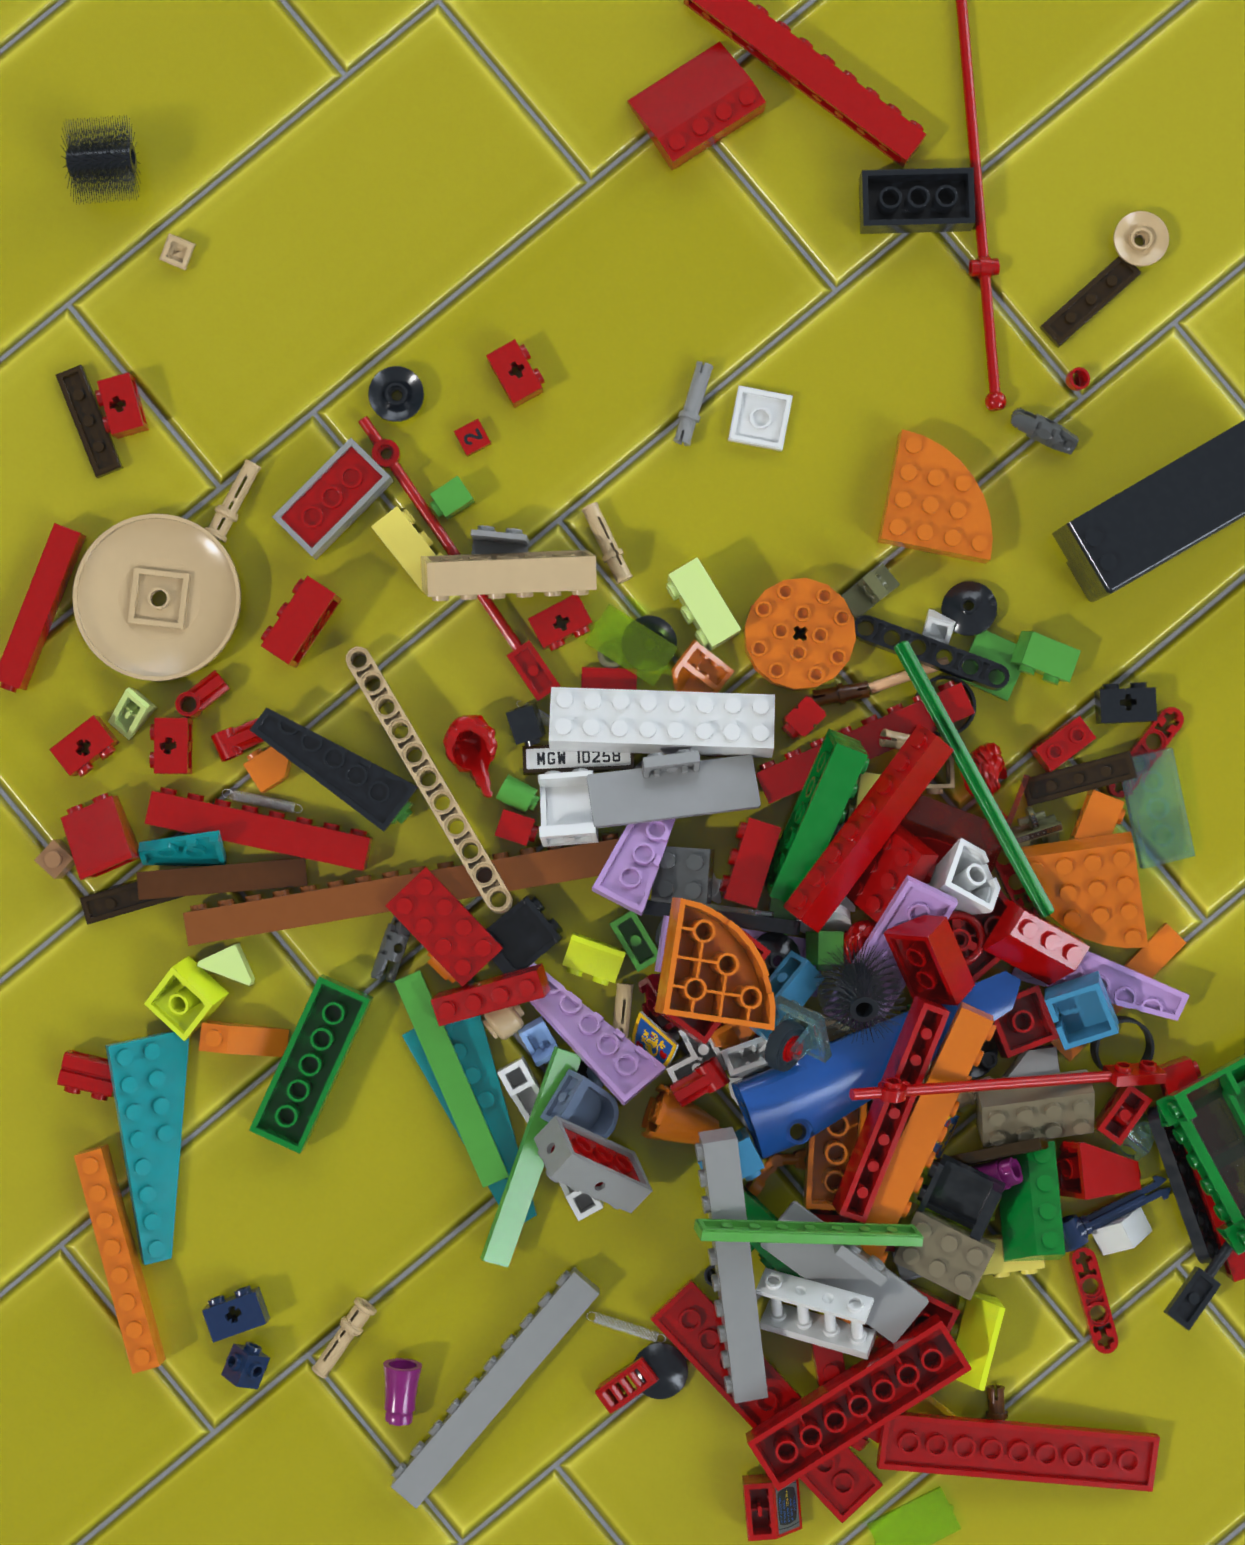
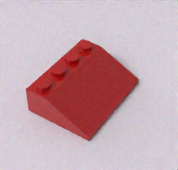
M720 41L627 100L629 106L672 171L762 114L766 106L765 99L752 79Z

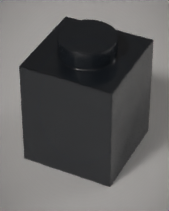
M536 702L512 709L506 713L516 745L524 743L525 747L541 742L540 737H543L546 731Z

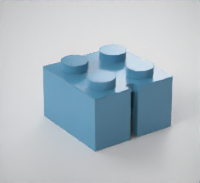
M1099 971L1045 988V1003L1053 1023L1056 1022V1030L1064 1050L1119 1033V1021Z

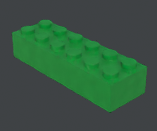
M828 729L773 854L765 880V886L770 897L787 902L834 839V831L837 825H841L845 819L846 804L849 799L852 800L857 792L858 784L856 782L860 773L864 774L869 765L868 754L860 740Z
M324 974L319 976L249 1131L299 1154L305 1149L374 997Z

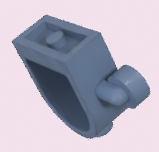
M589 1067L587 1068L588 1079L568 1069L540 1118L549 1123L556 1115L607 1139L615 1130L618 1121L619 1109L617 1101L610 1093L602 1089L604 1086L603 1082Z

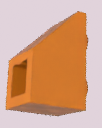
M271 746L264 751L261 748L255 750L247 756L249 761L243 764L259 791L266 793L288 779L292 762Z

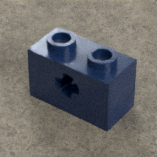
M249 1285L235 1290V1295L226 1299L224 1295H220L208 1300L209 1305H206L202 1312L213 1343L262 1326L269 1321L270 1316L260 1287L251 1289ZM233 1306H235V1310L239 1308L241 1311L238 1317H235L236 1314L232 1316L230 1313Z

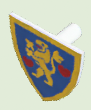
M640 1011L635 1022L632 1043L642 1047L667 1068L678 1049L679 1044L676 1041L679 1039V1033L677 1030L663 1031L645 1013Z

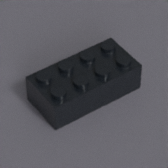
M974 167L862 170L859 177L860 234L971 231L975 224Z

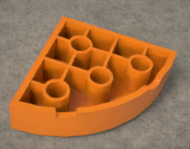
M902 429L898 435L878 543L986 564L991 560L992 552L991 517L985 497L974 476L960 459L944 446L923 435Z
M1131 831L1021 847L1054 907V912L1049 916L1061 926L1084 939L1106 946L1120 948L1149 947Z
M672 897L655 1012L774 1031L776 1011L774 992H772L766 964L755 944L738 925L716 910L702 903Z

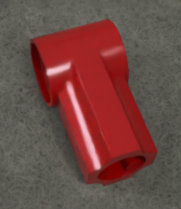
M214 670L187 692L179 694L175 701V707L184 717L197 718L204 709L228 692L230 688L217 671ZM194 698L196 700V708L192 712H185L183 709L185 700Z
M258 718L236 728L224 729L211 736L221 762L238 757L245 753V750L265 742L250 731V728Z
M716 1056L703 1062L694 1069V1072L670 1085L681 1107L686 1106L706 1093L710 1094L719 1090L730 1082Z

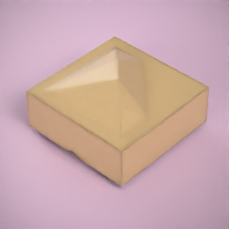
M169 233L159 260L186 270L196 244Z

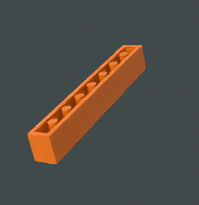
M106 1144L81 1151L74 1155L132 1374L159 1367L166 1360L109 1146Z

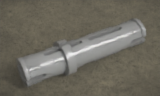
M702 361L696 362V368L684 408L678 415L680 422L673 441L680 445L683 442L684 446H690L695 425L700 421V408L711 371L714 367L706 362L702 365Z

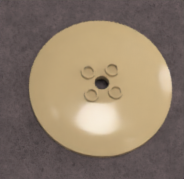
M168 514L135 516L123 520L106 530L93 542L83 556L73 586V610L76 623L89 648L112 669L124 675L147 681H168L182 678L209 664L219 655L230 640L241 608L239 577L235 565L224 546L211 533L198 524ZM163 591L167 596L166 603L157 607L153 604L152 597L156 592Z

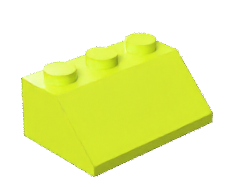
M974 1292L971 1300L960 1295L958 1296L955 1307L961 1312L950 1334L972 1370L956 1380L984 1391L1005 1307L997 1297Z

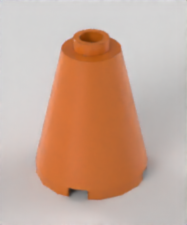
M660 1084L655 1089L659 1094L656 1099L650 1098L645 1109L641 1127L646 1128V1132H641V1134L648 1139L695 1145L699 1143L698 1132L721 1129L722 1127L719 1126L718 1119L693 1102L681 1107L671 1088Z

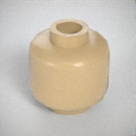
M519 1005L484 1014L485 1020L482 1022L495 1039L499 1037L502 1040H507L524 1026L521 1016L525 1013Z

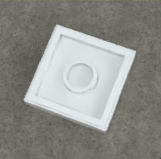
M738 386L728 441L782 451L793 396Z

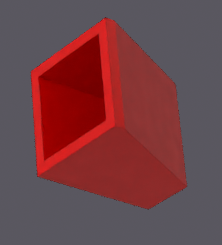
M104 793L93 798V804L83 807L82 804L66 810L68 815L61 817L80 880L94 879L140 859L138 842L118 796H109L108 793Z

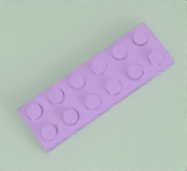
M907 875L865 941L864 946L860 949L859 963L860 952L863 957L865 951V961L866 955L868 958L872 950L873 953L869 963L873 955L875 957L881 952L883 954L881 959L878 957L872 963L871 968L873 964L877 965V962L879 963L886 957L889 960L883 962V964L881 963L877 970L881 965L886 967L888 963L891 965L893 962L897 965L884 932L889 928L922 915L945 916L949 919L958 905L957 898ZM894 965V967H890L888 970L885 969L884 971L882 970L880 971V973H878L879 975H883L885 971L888 973V971L891 969L894 973L895 970L899 974V976L893 975L896 978L895 982H900L903 986H901L899 983L898 985L902 989H904V987L906 986V983L903 979V976L898 966ZM889 975L882 977L880 980L886 979ZM892 981L891 983L886 982L882 985V987H888L889 985L891 986V984L894 981ZM886 989L883 993L891 994V992H897L899 989ZM893 995L889 997L887 996V998L885 997L884 999L895 1000L898 998L899 995H896L894 997H892ZM832 997L829 1001L834 1002L839 998ZM891 1001V1002L888 1003V1004H887V1003H884V1004H885L886 1006H890V1005L893 1006L894 1003H892V1001ZM836 1003L832 1008L828 1005L827 1008L834 1009L841 1004ZM844 1009L837 1010L834 1014L830 1011V1015L826 1011V1014L829 1017L837 1015V1012L840 1013ZM847 1013L839 1015L836 1020H841Z

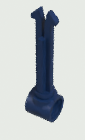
M1154 1175L1152 1176L1153 1182L1141 1187V1190H1135L1086 1216L1078 1217L1076 1214H1071L1063 1217L1065 1252L1082 1247L1089 1241V1234L1115 1219L1159 1197H1162L1163 1200L1167 1199L1171 1190L1170 1187L1157 1189L1146 1196L1144 1195L1158 1188L1167 1179Z

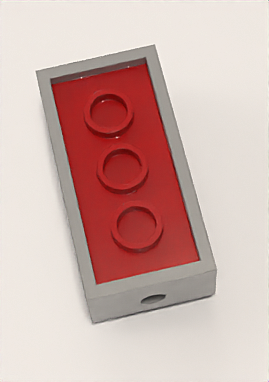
M350 438L272 517L314 559H317L394 481L388 473Z
M555 1115L534 1137L538 1148V1155L546 1167V1174L553 1182L563 1183L576 1192L581 1191L590 1195L594 1200L604 1201L615 1209H622L629 1213H632L653 1191L634 1151Z

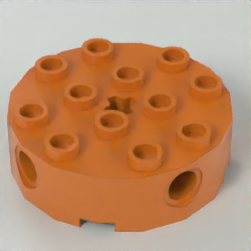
M808 578L783 580L766 589L751 606L743 629L745 653L754 670L770 684L792 691L814 689L835 678L850 660L856 641L854 617L845 599L829 585ZM795 628L798 631L802 629L805 631L804 641L800 638L797 640L793 638Z

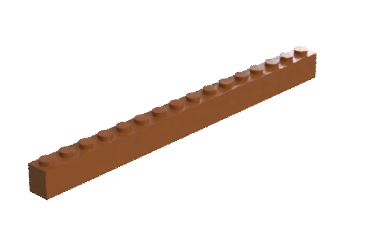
M618 833L602 835V841L599 843L575 844V846L564 847V845L549 846L547 851L536 852V847L520 849V855L509 857L508 852L492 854L493 860L491 862L508 891L595 877L601 873L620 838ZM450 861L438 863V869L430 870L458 900L481 896L464 865L454 866V862ZM426 866L409 868L410 874L399 876V870L382 873L383 879L372 880L371 875L356 877L355 883L344 885V880L327 882L328 888L317 890L316 884L300 887V893L290 894L289 889L272 892L273 897L262 899L261 894L245 896V902L235 904L234 899L217 901L218 907L207 909V903L190 906V912L183 913L188 946L390 912L385 905ZM482 869L478 873V881L481 883L489 882L492 878V871Z

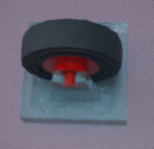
M779 995L775 999L777 1026L769 1035L765 1048V1061L776 1070L785 1072L794 1067L806 1054L826 1063L832 1056L824 1017L816 1011H810L800 1006L794 1000H788Z

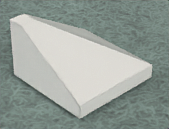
M929 609L922 635L949 644L955 621L935 610Z

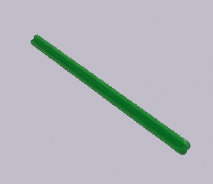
M905 640L896 644L894 650L944 742L954 750L951 754L1037 913L1041 918L1049 916L1054 912V907L910 643Z

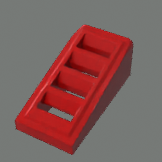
M642 1356L601 1382L595 1390V1394L611 1414L655 1384L659 1378ZM638 1369L646 1381L642 1382L634 1370ZM627 1375L629 1376V1378L632 1380V1382L634 1383V1385H635L636 1387L633 1388V1386L631 1385V1383H630V1382L628 1381V1379L626 1378ZM617 1382H619V1384L625 1390V1394L618 1387V1385L616 1384Z

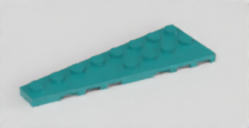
M481 1015L445 1025L446 1030L510 1175L518 1152V1146ZM413 1028L403 1034L402 1037L461 1138L423 1047ZM509 1177L488 1186L498 1205ZM533 1199L525 1222L537 1216Z
M174 1031L106 1045L143 1265L172 1258L189 1038L183 1041Z

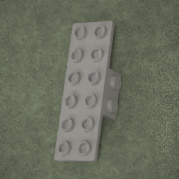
M682 749L676 751L675 754L664 755L659 752L649 754L647 757H643L642 768L587 775L592 819L596 829L757 809L761 805L752 755L700 761L699 751Z
M793 1201L778 1219V1221L823 1222L796 1201ZM760 1243L763 1249L804 1279L874 1298L866 1324L892 1343L898 1341L929 1302L926 1296L886 1268L885 1264L878 1257L870 1256L864 1252L860 1245Z

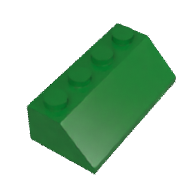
M1048 1141L1049 1147L1045 1150L1011 1156L1019 1162L1023 1180L1021 1183L1013 1185L1010 1189L1004 1190L999 1200L1004 1262L1060 1260L1065 1255L1055 1141Z

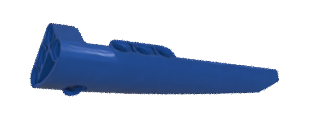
M1003 971L975 983V986L962 1002L993 1015L995 1021L1013 1009L1021 979L1007 971ZM941 1004L950 1011V1014L931 1061L934 1060L959 1005ZM909 1011L890 1018L892 1020L890 1022L883 1021L887 1027L882 1023L881 1025L878 1023V1025L876 1024L877 1028L874 1030L873 1026H871L872 1036L869 1028H867V1035L865 1029L863 1034L862 1029V1038L861 1030H859V1032L856 1031V1034L855 1032L850 1033L848 1036L845 1035L844 1038L840 1037L804 1052L797 1064L788 1071L782 1072L772 1068L731 1083L734 1095L761 1159L770 1157L793 1146L806 1143L812 1136L872 1100H851L849 1091L852 1088L878 1087V1083L882 1080ZM798 1123L801 1125L803 1132L800 1138L793 1139L790 1135V1128Z

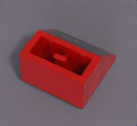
M767 1474L742 1476L748 1541L778 1539L802 1529L798 1479L777 1491Z

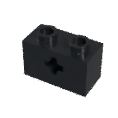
M1147 682L1130 683V688L1119 689V684H1103L1101 690L1094 691L1096 724L1157 721L1156 687H1147ZM1126 699L1131 701V706L1125 707L1120 705V700Z

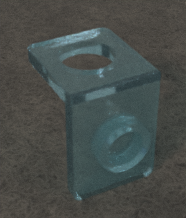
M1143 1113L1122 1145L1119 1146L1114 1143L1110 1150L1136 1161H1139L1148 1154L1155 1140L1149 1125L1148 1116ZM1129 1146L1135 1150L1136 1154H1127L1121 1147Z

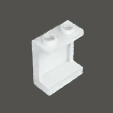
M577 768L572 772L563 773L551 770L545 772V774L538 775L541 808L539 837L543 847L599 843L598 828L596 829L593 824L587 785V775L594 774L592 770Z

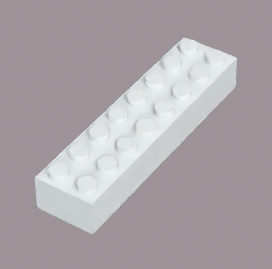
M551 687L549 750L675 754L678 750L690 749L691 751H699V755L706 756L752 755L753 757L772 758L774 750L775 695Z

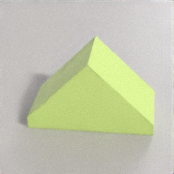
M129 687L125 690L108 723L130 740L158 707L137 689Z
M240 943L208 956L197 964L198 967L249 986L254 984L255 981L254 974Z

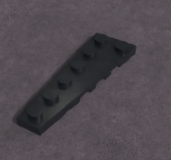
M267 707L250 728V731L384 832L418 789L416 785Z

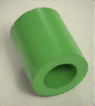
M508 774L496 799L526 814L528 810L534 811L540 797L536 795L538 789Z

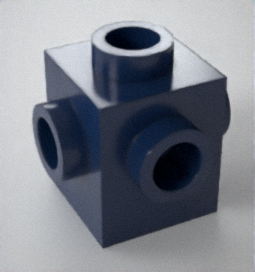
M246 1342L245 1345L233 1343L221 1375L236 1387L258 1389L270 1357L261 1351L262 1347L255 1343Z

